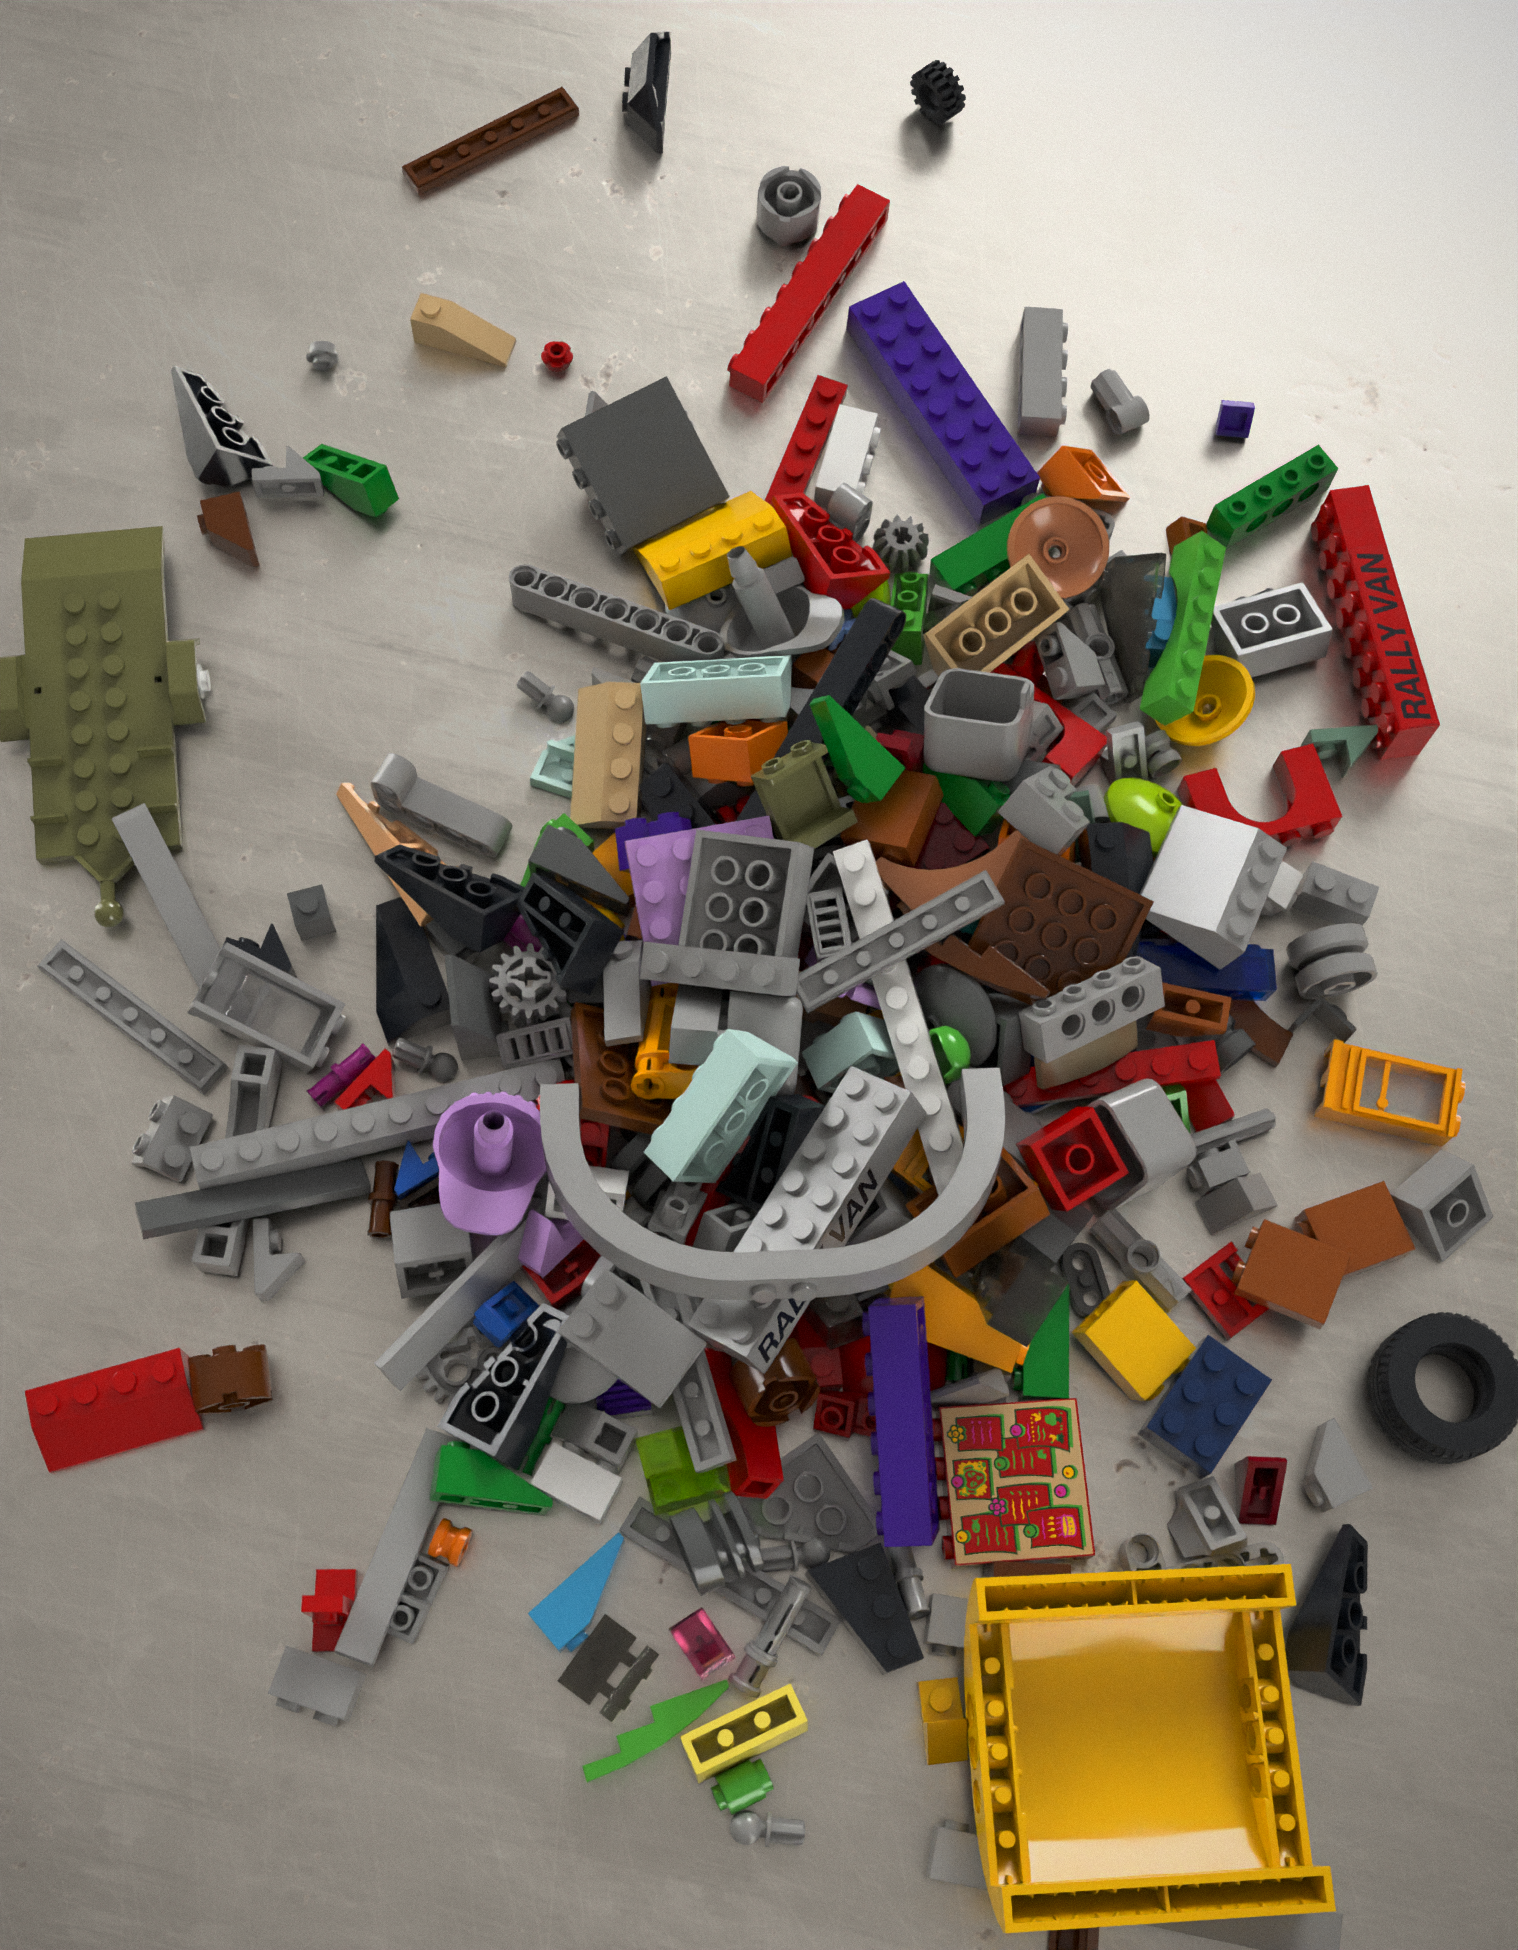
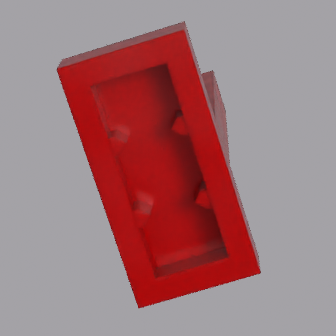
M316 1569L315 1595H302L301 1612L312 1617V1652H335L334 1649L357 1597L358 1570Z

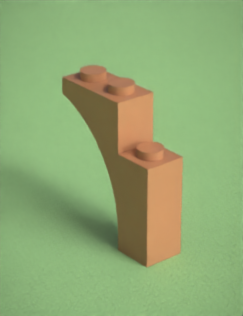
M1016 830L1004 842L986 855L972 862L947 869H915L893 863L883 857H880L876 864L883 887L889 892L892 891L901 900L896 906L905 915L984 870L988 872L997 887L1020 838H1026Z

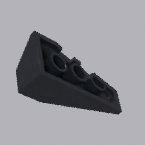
M542 1303L511 1335L510 1344L496 1358L491 1356L483 1364L485 1367L484 1371L471 1384L466 1382L456 1392L437 1427L517 1470L536 1437L568 1343L558 1333V1330L570 1315Z

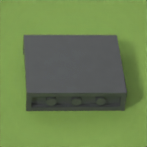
M667 376L562 427L557 435V448L561 456L565 460L569 459L574 471H572L575 483L580 490L585 489L591 500L588 502L592 515L596 520L601 519L606 529L604 536L612 550L617 549L620 556L624 555L629 549L724 503L730 497Z

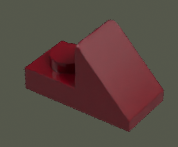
M895 730L892 735L878 732L876 740L905 767L904 770L923 773L924 735Z

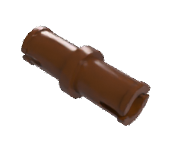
M381 1160L375 1162L373 1192L369 1193L368 1196L371 1212L367 1235L371 1238L388 1239L392 1236L390 1212L398 1205V1196L395 1194L394 1188L399 1164L393 1161Z

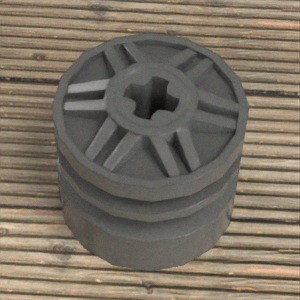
M732 1490L722 1494L726 1513L722 1514L718 1504L712 1498L707 1502L710 1519L703 1522L694 1507L669 1517L679 1550L700 1596L725 1586L722 1567L728 1564L739 1580L744 1578L746 1575L741 1561L744 1557L754 1573L764 1569L760 1550L761 1544L754 1524L747 1510L739 1503Z

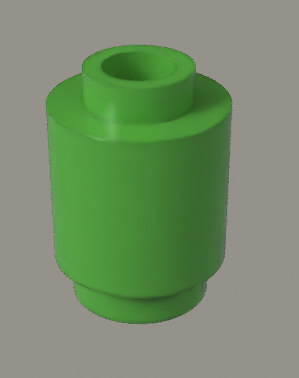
M748 1759L714 1776L717 1785L711 1787L712 1794L720 1811L728 1808L731 1815L765 1799L766 1793L774 1789L761 1759L754 1762Z

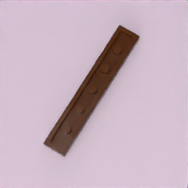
M562 86L403 165V175L420 196L579 116V108Z

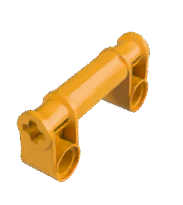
M678 983L652 986L643 1041L639 1042L635 1060L637 1073L632 1077L631 1081L632 1091L643 1099H677L685 1092L692 1081L693 1073L699 1067V1065L669 1063L670 1032ZM662 988H664L663 998L660 994ZM650 1079H651V1082L653 1083L651 1089H649Z

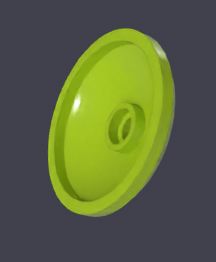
M1140 778L1118 779L1110 785L1104 795L1110 821L1124 822L1148 831L1150 833L1152 854L1156 858L1177 809L1183 805L1181 801L1164 787Z

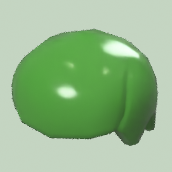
M949 1026L931 1029L929 1034L945 1085L960 1080L962 1069H969L971 1052L968 1042L958 1030Z

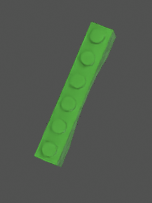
M1203 531L1174 546L1169 574L1174 579L1177 588L1178 603L1176 617L1166 647L1155 668L1145 681L1140 710L1164 726L1194 711L1226 551L1225 546Z

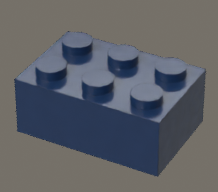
M1210 1335L1204 1337L1196 1345V1349L1188 1357L1189 1361L1184 1369L1176 1375L1137 1433L1199 1479H1203L1212 1473L1272 1381L1268 1376Z

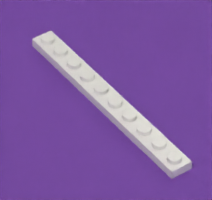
M864 840L833 851L859 939L894 921L869 841ZM905 959L874 976L872 981L905 1088L913 1093L927 1112L918 1126V1131L939 1196L950 1182L958 1167L964 1150V1142L908 963Z

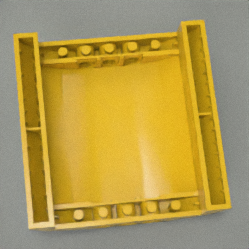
M1291 1564L975 1578L973 1580L967 1604L964 1636V1689L972 1794L978 1845L985 1882L992 1908L1003 1933L1336 1911L1330 1866L1312 1864L1280 1613L1281 1609L1296 1606Z

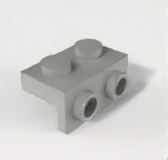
M175 1095L164 1097L162 1101L157 1100L148 1116V1120L152 1122L146 1134L142 1133L133 1146L132 1153L135 1154L132 1164L138 1167L145 1166L176 1182H181L192 1161L190 1147L200 1144L213 1114Z

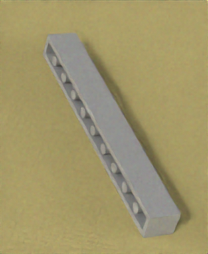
M560 1057L190 1147L197 1183L201 1190L327 1165L406 1145L408 1140L410 1143L431 1139L434 1138L435 1128L441 1115L454 1102L469 1096L473 1092L477 1094L491 1092L495 1095V1093L505 1091L508 1095H520L523 1100L527 1102L532 1101L537 1105L538 1103L535 1100L540 1095V1085L556 1084L566 1080Z
M945 1820L944 1828L934 1826L926 1877L988 1891L981 1863L978 1838L976 1834L968 1833L970 1825ZM1320 1912L1143 1925L1259 1950H1339L1343 1914Z

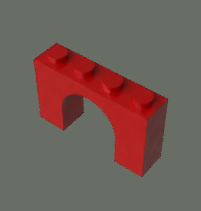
M1003 663L990 672L1022 677ZM1034 686V701L1048 704L1064 728L1049 745L1051 751L1044 757L1042 762L1060 765L1061 770L1069 777L1070 784L1075 786L1098 762L1107 747V737Z
M1313 743L1281 751L1274 762L1273 769L1286 800V814L1274 821H1253L1238 813L1227 797L1217 768L1185 775L1177 788L1180 801L1184 806L1259 828L1285 847L1297 844L1302 838L1314 836L1315 839H1319L1332 834L1343 817Z

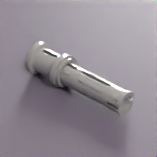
M793 1575L789 1576L787 1584L756 1640H751L750 1643L746 1644L744 1648L746 1654L736 1673H731L728 1677L729 1683L749 1696L759 1697L761 1693L759 1687L770 1667H775L778 1662L776 1652L808 1593L812 1590L808 1583Z

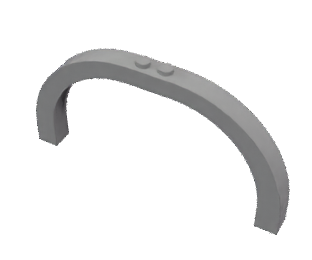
M1000 1068L962 1069L959 1097L964 1130V1150L953 1177L938 1198L919 1216L904 1226L876 1239L845 1247L757 1252H719L679 1244L642 1227L623 1213L609 1199L591 1173L581 1143L579 1083L540 1085V1124L544 1161L555 1197L566 1217L583 1239L618 1268L644 1282L692 1297L714 1300H754L759 1303H767L775 1299L794 1298L798 1301H809L816 1297L849 1295L888 1285L923 1269L958 1242L975 1222L994 1186L1003 1148L1006 1119Z

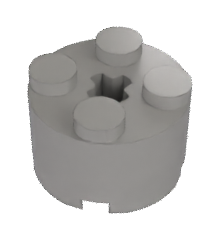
M789 166L774 168L763 176L758 189L757 222L762 232L775 240L778 245L790 246L794 242L802 241L812 235L818 228L821 186L816 177L802 168L799 171L789 170Z

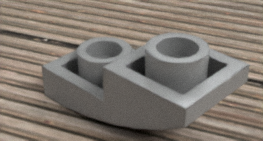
M421 1551L419 1552L387 1633L411 1644L414 1642L450 1564Z

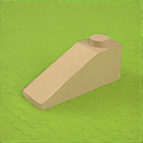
M424 293L420 294L410 318L415 343L505 368L516 344L514 336L458 304Z

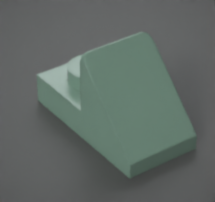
M1366 725L1311 729L1301 746L1313 743L1319 759L1330 758L1337 754L1341 777L1344 778L1377 734L1378 726Z

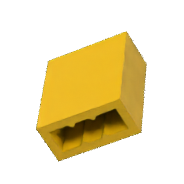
M1137 1280L1122 1281L1071 1332L1130 1400L1150 1401L1157 1397L1165 1387L1162 1383L1171 1374L1175 1375L1181 1372L1189 1361L1188 1357L1196 1349Z

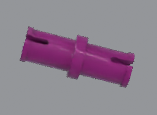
M362 1043L357 1050L339 1065L334 1063L330 1067L332 1071L308 1089L307 1093L322 1109L345 1087L348 1088L352 1081L376 1057Z

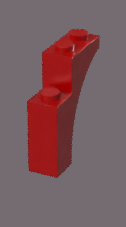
M704 1348L737 1459L726 1464L731 1490L735 1496L767 1499L784 1481L776 1427L757 1426L746 1414L729 1378V1373L733 1368L731 1356L725 1352L715 1351L712 1348Z

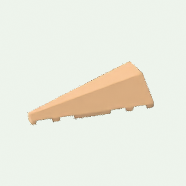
M341 783L336 795L374 855H378L397 845H403L437 856V849L398 819L390 822L379 813L381 806L376 802L371 801L369 804L364 802L354 792V785L351 783ZM390 878L420 926H426L434 920Z

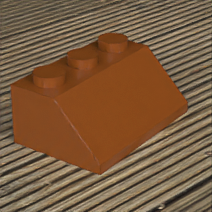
M1004 1147L1002 1148L995 1183L985 1206L961 1239L940 1256V1259L955 1278L1050 1215L1039 1188ZM932 1186L905 1204L913 1219L919 1216L938 1198L936 1186Z

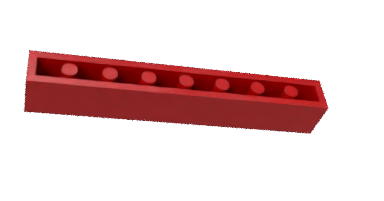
M859 184L855 186L850 195L846 193L843 196L837 214L827 219L823 228V234L819 239L815 238L812 241L803 262L799 261L796 264L789 283H784L780 287L774 305L772 307L768 306L764 310L758 328L748 333L744 341V348L740 354L735 353L732 356L727 371L730 372V387L761 403L766 400L886 224L890 206L889 199Z

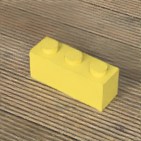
M790 1683L680 1736L693 1773L698 1784L808 1731V1720Z

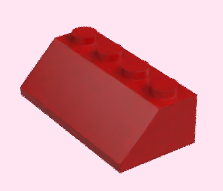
M176 1348L25 1390L31 1428L49 1473L204 1430L202 1415L195 1412L188 1368L189 1356L181 1348Z

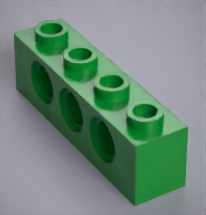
M1318 444L1215 504L1206 523L1207 529L1227 550L1327 491L1339 468Z

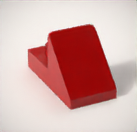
M384 1049L334 1101L338 1111L373 1103L372 1097L374 1095L381 1100L396 1097L395 1063L387 1049Z

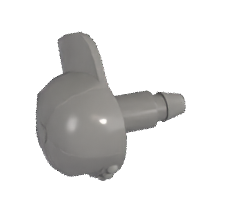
M735 547L727 553L730 573L734 577L732 585L740 602L727 615L719 634L723 638L725 656L729 653L733 654L736 658L791 655L793 665L802 653L824 649L834 641L841 631L845 620L844 610L836 599L826 595L811 593L799 584L775 594L765 571L757 567V562L744 547Z

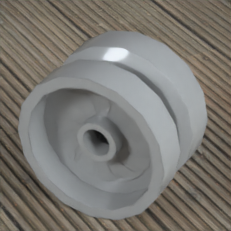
M1344 923L1323 927L1308 932L1288 944L1286 951L1290 965L1294 969L1300 970L1295 977L1299 995L1303 999L1313 1000L1318 999L1320 996L1329 998L1359 989L1376 979L1378 972L1374 959L1370 954L1363 953L1369 943L1361 924Z

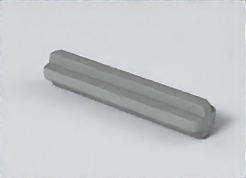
M1266 1108L1191 1134L1196 1144V1156L1210 1149L1223 1147L1230 1140L1235 1139L1237 1142L1274 1129L1276 1126L1274 1112Z

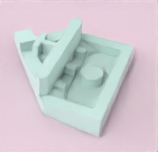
M575 735L560 741H554L553 739L547 741V749L542 751L530 777L531 786L570 799L572 798Z

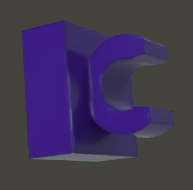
M1221 400L1215 427L1216 435L1249 438L1255 412L1254 402Z

